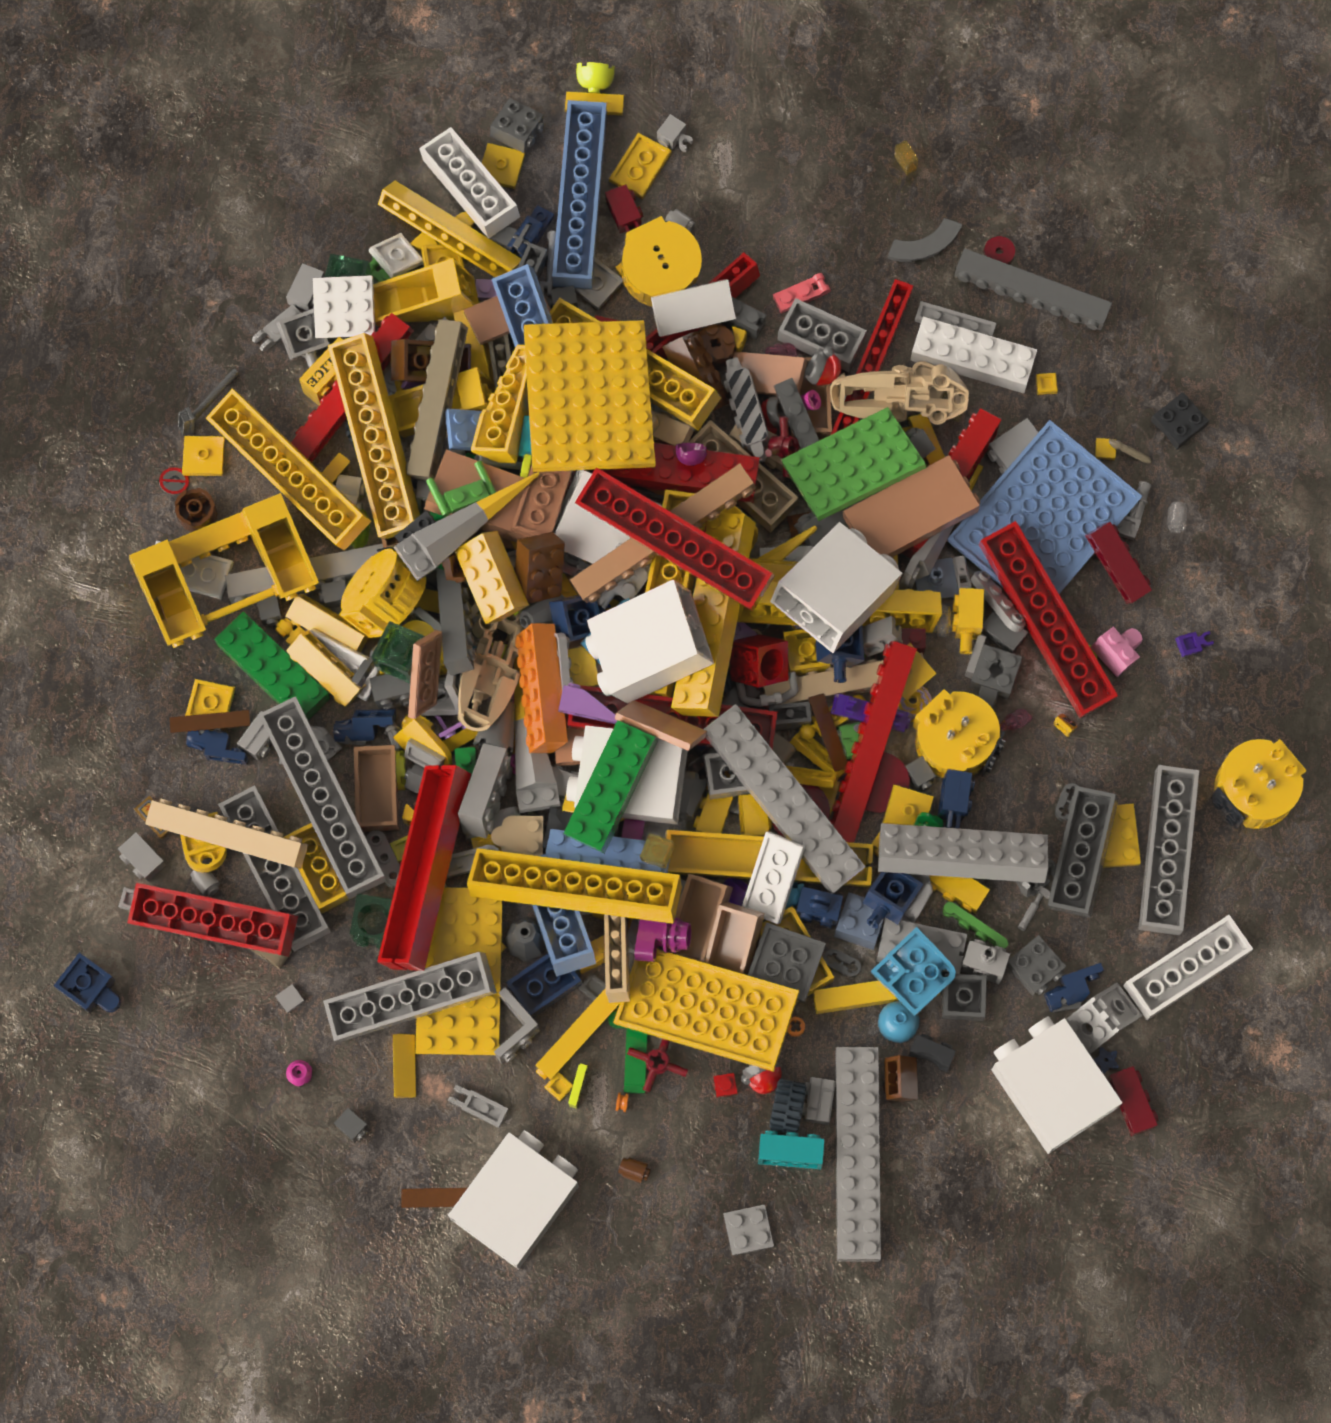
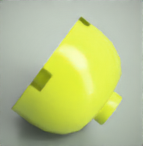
M587 62V66H582V63H578L576 69L578 82L583 88L588 89V93H600V90L611 86L614 80L615 66L609 69V64Z

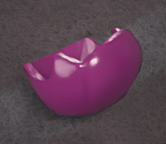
M701 443L676 444V455L681 463L687 466H694L704 461L707 456V449Z

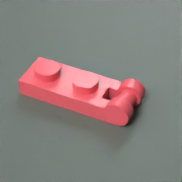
M818 273L810 279L773 294V299L780 313L789 311L795 298L808 303L828 294L831 289L828 284H825L823 273ZM818 285L819 289L814 291L812 286Z

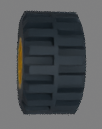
M782 1078L778 1081L769 1124L771 1131L798 1133L807 1089L806 1083Z

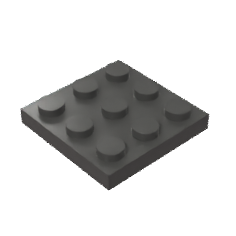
M766 923L748 976L799 990L800 993L797 1000L805 1003L826 943Z

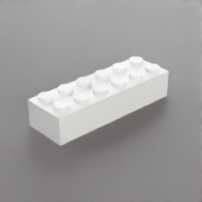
M451 127L419 148L423 161L488 239L520 218L515 202Z
M923 317L912 350L911 361H925L935 366L942 364L947 366L948 369L950 367L959 375L1025 393L1037 349Z
M1228 915L1126 981L1124 988L1146 1020H1149L1247 956L1253 948L1231 916Z

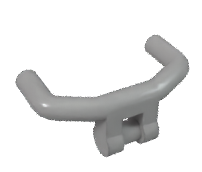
M796 672L788 673L790 690L782 695L780 692L766 696V694L760 695V699L747 697L744 684L736 682L738 698L743 704L755 707L784 703L798 692Z

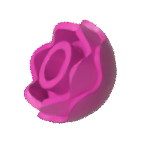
M296 1060L290 1063L286 1071L288 1081L295 1086H302L308 1083L312 1078V1067L304 1060Z

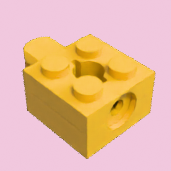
M804 629L783 632V640L788 641L789 673L796 672V675L802 676L811 671H818V673L826 672V669L830 668V664L817 662L816 639Z

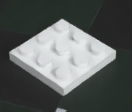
M373 276L313 278L315 338L353 337L362 333L371 335L375 332Z

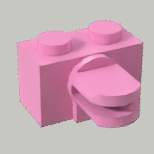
M1113 626L1092 644L1091 649L1112 673L1118 677L1140 658L1134 649L1141 644L1142 635L1134 628L1120 634Z

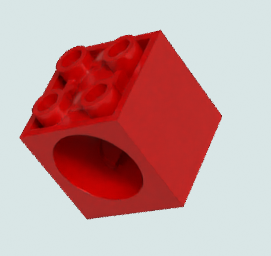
M761 634L733 640L730 656L731 681L758 688L788 681V641Z

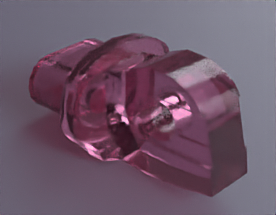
M776 343L774 346H768L765 350V354L797 357L795 346L790 343L783 345Z
M1017 709L1014 713L1006 716L1000 723V728L1002 731L1007 729L1015 730L1027 725L1033 718L1025 709Z

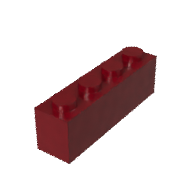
M1106 522L1086 534L1085 537L1125 603H1133L1152 591L1150 588L1151 583L1139 570L1140 564L1130 555L1128 544L1119 537L1117 526L1111 522Z

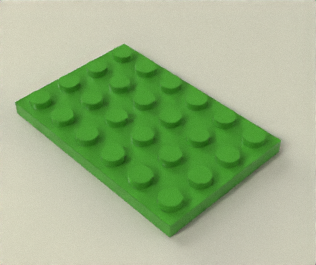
M888 407L781 459L784 468L818 521L926 468L924 460Z

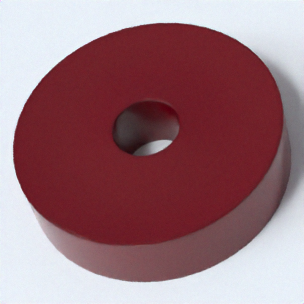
M995 236L986 242L983 255L1010 265L1015 256V246L1008 238ZM1001 250L1003 253L997 254L996 251Z

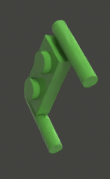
M477 461L474 464L481 480L447 491L444 495H441L434 478L426 480L443 517L496 493L482 461Z

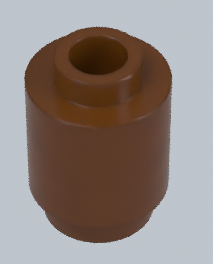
M629 1157L628 1159H622L618 1173L623 1178L642 1184L643 1180H648L651 1169L648 1168V1163Z

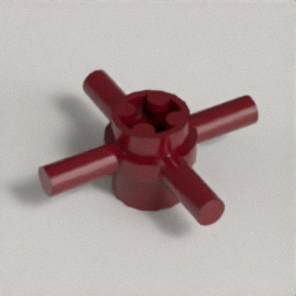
M787 416L780 417L781 436H772L770 438L768 449L765 451L767 457L779 456L783 459L799 451L797 438L788 434ZM782 464L783 477H789L788 472Z
M662 1039L659 1049L652 1050L649 1053L632 1047L628 1050L627 1055L645 1061L649 1074L642 1090L646 1092H651L657 1075L663 1074L667 1070L684 1077L688 1073L689 1069L670 1062V1057L666 1052L670 1044L669 1040ZM658 1056V1058L664 1061V1064L654 1067L653 1057Z

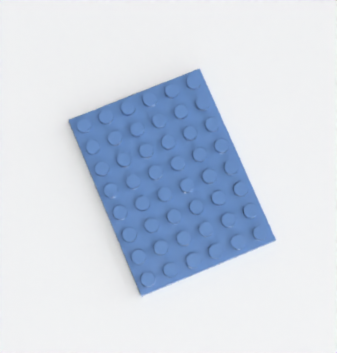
M1049 420L980 500L978 512L964 519L948 537L947 542L1002 586L979 547V543L983 538L1016 521L1058 594H1060L1095 553L1085 535L1106 522H1111L1118 526L1142 498V495Z

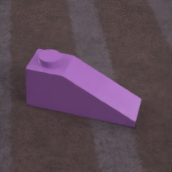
M569 683L568 686L564 685L558 712L616 724V715L587 691L580 689V685Z

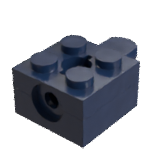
M947 769L942 779L938 817L946 819V828L952 827L953 820L954 828L959 829L960 822L971 811L972 800L969 797L974 790L975 780L971 779L972 773Z
M802 887L796 913L804 923L811 924L814 921L820 923L819 926L824 928L836 927L843 896Z
M81 953L77 954L54 984L58 991L90 1014L97 1005L110 1013L117 1011L121 1005V999L118 994L110 989L116 980Z

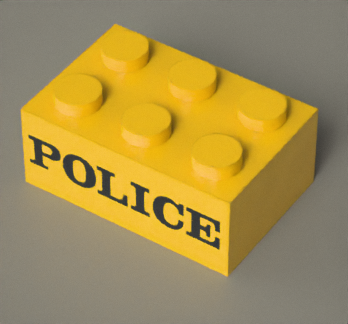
M338 337L334 341V343L342 341L343 339ZM329 348L299 379L303 393L318 406H320L323 396L329 394L333 389L332 385L337 380Z

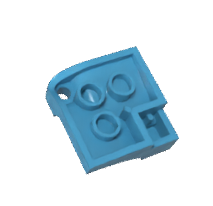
M917 927L871 970L874 977L914 1016L945 989L956 976V970L951 962ZM943 970H947L949 972V976L943 977L941 975V972Z

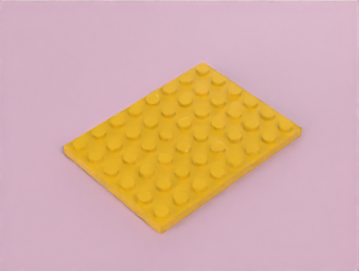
M644 320L524 325L533 472L595 470L596 467L598 469L655 467Z

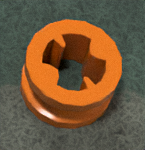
M792 1017L787 1032L793 1037H798L803 1034L805 1023L799 1017ZM792 1022H794L795 1024L796 1022L800 1023L799 1028L801 1030L799 1032H797V1030H795V1032L791 1030Z
M618 1092L616 1111L621 1109L626 1113L629 1094L622 1095Z

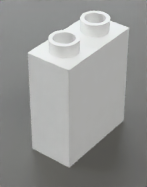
M577 470L562 502L553 532L565 542V552L593 564L613 551L619 543L623 544L629 540L630 537L575 504V501L593 473L588 470ZM651 500V501L655 502L656 504H658V505H660V506L662 507V504H660V503H658V502H656V501H654V500Z
M839 522L778 582L770 602L829 651L834 653L893 594L902 572L892 557L887 554L880 555L872 549L860 531L853 528L848 529Z
M671 580L587 620L591 635L586 637V645L592 657L600 660L603 672L597 674L598 684L606 696L613 695L626 703H630L714 664L691 591L675 580Z
M585 726L584 737L575 736L572 759L580 761L578 777H569L566 791L567 801L575 802L574 808H576L612 733V728ZM655 737L658 743L622 818L678 825L688 751Z
M1048 1016L1028 1030L1033 1039L1020 1047L1015 1039H1012L998 1048L994 1054L999 1061L994 1064L991 1070L1045 1151L1049 1154L1118 1109L1122 1101L1066 1019L1064 1018L1054 1024Z
M525 1130L519 1138H516L511 1133L506 1135L448 1214L454 1223L518 1270L579 1188L578 1182L573 1179L578 1169L559 1155H557L552 1163L538 1153L544 1144Z

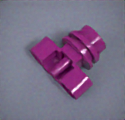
M675 918L674 924L640 919L634 952L635 960L655 962L658 946L663 947L664 953H669L670 949L673 953H677L682 949L688 950L691 943V923L684 922L680 918Z

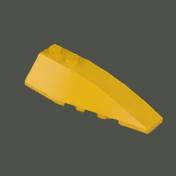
M517 345L506 365V372L503 376H500L494 394L491 393L487 408L483 409L480 414L471 447V452L498 463L517 462L524 415L528 416L529 413L525 345Z

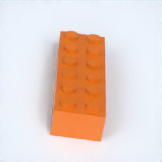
M532 623L520 632L515 639V646L518 648L519 655L517 665L521 673L519 683L523 692L522 706L525 710L524 725L527 728L526 745L529 747V753H553L568 742L565 713L558 712L562 696L559 658L557 656V640L554 634L556 633L555 624Z

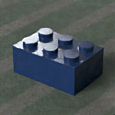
M546 954L508 980L506 984L520 1005L532 1018H535L580 987L582 982L575 971L556 977L549 954Z

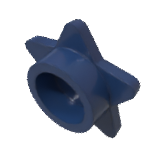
M1100 1047L1099 1056L1093 1060L1100 1067L1101 1072L1105 1074L1108 1069L1119 1068L1115 1061L1117 1051L1108 1052L1103 1047Z

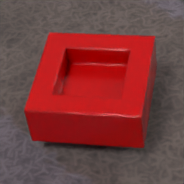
M734 1073L713 1076L717 1098L737 1095Z

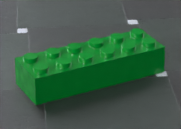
M244 611L214 639L217 646L277 704H281L296 696L307 720L330 700L328 692L297 662L293 661Z
M617 720L563 834L605 854L658 743L654 736Z

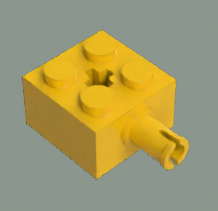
M959 588L958 594L954 595L952 612H956V614H954L952 620V632H955V638L960 639L959 653L972 654V641L977 639L978 635H981L983 629L984 589Z

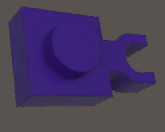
M1195 631L1175 638L1181 656L1186 657L1200 653L1203 650L1201 646L1208 647L1213 645V641L1207 642L1204 638L1210 635V631L1203 633L1200 637L1197 636Z

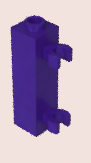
M835 694L831 714L864 722L866 716L864 709L869 701ZM897 709L891 730L904 732L905 729H908L910 724L909 712Z

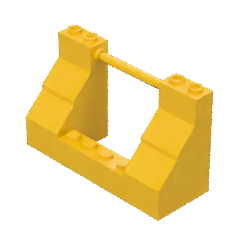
M454 258L373 284L375 324L379 328L382 326V320L391 313L403 322H428L431 320H442L445 317L448 320L462 322L468 327L465 343L471 344V369L458 374L451 409L485 410L489 404L488 399L491 393L494 394L496 391L489 344L486 343L480 346L464 314L465 309L480 303L474 276ZM394 381L397 392L389 395L398 433L405 438L415 434L414 426L418 422V407L423 398V385L404 390L401 388L402 381Z
M281 493L245 507L240 513L169 542L165 540L129 555L130 563L158 622L167 646L172 645L173 648L185 644L184 640L189 637L195 640L204 636L202 632L206 631L205 626L213 620L274 595L279 596L280 599L285 598L286 601L298 597L296 593L302 590L305 593L315 590V585L319 583ZM248 536H251L274 585H271L272 588L205 616L204 614L200 615L179 565H181V568L193 563L192 559L197 557L200 560L211 556L210 552L217 549L219 552L230 548L229 544L237 542V545L248 541ZM157 599L159 600V602L161 603V605H162V607H163L166 620H165L164 617H163V614H162V611H161V609H160V606H159V604H158Z

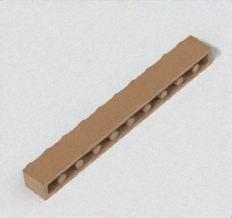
M738 464L670 512L696 528L701 529L703 527L702 524L708 520L713 521L718 518L721 511L731 509L737 504L736 501L742 497H749L757 487L742 465ZM630 538L574 576L570 581L581 598L586 603H592L601 597L600 594L604 591L614 589L618 585L617 582L623 578L626 580L633 576L634 571L639 567L644 568L652 562L651 559L658 554Z

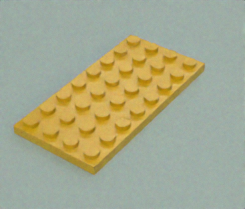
M444 888L425 968L476 952H484L487 956L497 993L416 1018L415 1054L495 1055L494 1051L500 1046L501 998L499 992L501 991L502 900L472 897L468 888Z
M657 949L655 962L634 960L629 975L630 1001L620 1002L614 1020L615 1025L774 1072L800 993L799 990L676 954L664 953V951Z

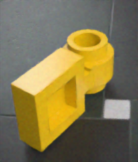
M287 618L281 619L275 629L283 638L286 635L289 636L286 639V643L289 646L292 645L301 633L305 632L301 627H297L293 631L295 625Z

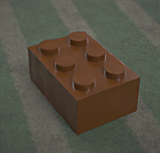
M554 532L517 539L515 573L528 604L561 596L565 542Z

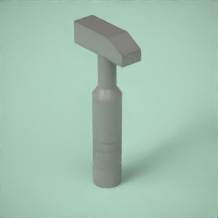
M1034 885L1033 887L1034 890H1039V894L1035 901L1030 904L1018 925V928L1022 931H1025L1042 897L1044 896L1047 899L1050 897L1049 890L1042 886L1036 887Z

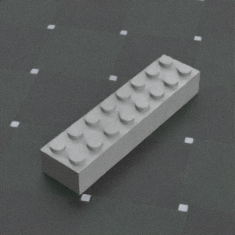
M1158 765L1155 770L1138 930L1180 935L1183 932L1199 770Z
M255 785L218 804L224 817H227V822L233 823L234 820L245 822V827L251 829L255 825L265 828V833L271 834V830L279 832ZM243 853L272 911L298 916L291 946L293 951L331 933L298 868Z
M881 823L878 872L1045 883L1048 871V835Z
M476 952L425 968V971L409 973L324 1000L323 1002L334 1041L342 1042L497 992L486 953Z

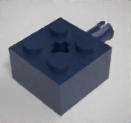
M579 594L549 602L553 624H555V632L564 633L569 638V642L586 638L590 634L587 620L606 612L604 608L598 605L597 600L592 603H586ZM608 604L606 609L611 608V605Z
M863 624L834 653L816 640L817 662L834 666L835 683L837 680L838 683L847 681L846 667L852 668L864 661Z
M881 872L863 901V904L874 910L867 919V924L871 926L875 920L872 928L876 929L884 917L898 925L917 898L924 884L905 873Z

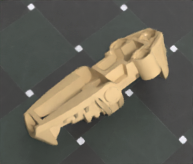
M942 364L932 368L931 376L910 375V368L904 365L894 366L892 371L867 372L846 377L845 373H843L830 386V397L834 409L863 419L888 407L898 422L906 420L907 411L920 412L922 416L929 417L933 424L940 425L946 420L952 419L966 411L969 401V390L959 375L950 367L948 369L947 366ZM928 386H934L937 391H947V399L929 398L930 389ZM854 390L874 391V399L844 402L845 396L851 395Z
M520 614L509 616L510 620L505 618L502 621L485 624L481 616L473 625V634L480 638L476 651H474L476 655V660L473 661L474 670L462 673L458 695V720L470 730H487L504 711L519 682L520 672L512 667L515 658L519 656L518 648L515 646V639L524 630L520 624ZM496 628L508 633L506 637L508 644L503 659H501L505 645L502 641H494L491 651L488 653L493 640L492 634ZM471 696H473V699H472L473 707H472V709L468 708V705H469ZM491 697L487 716L478 713V706L482 704V701Z

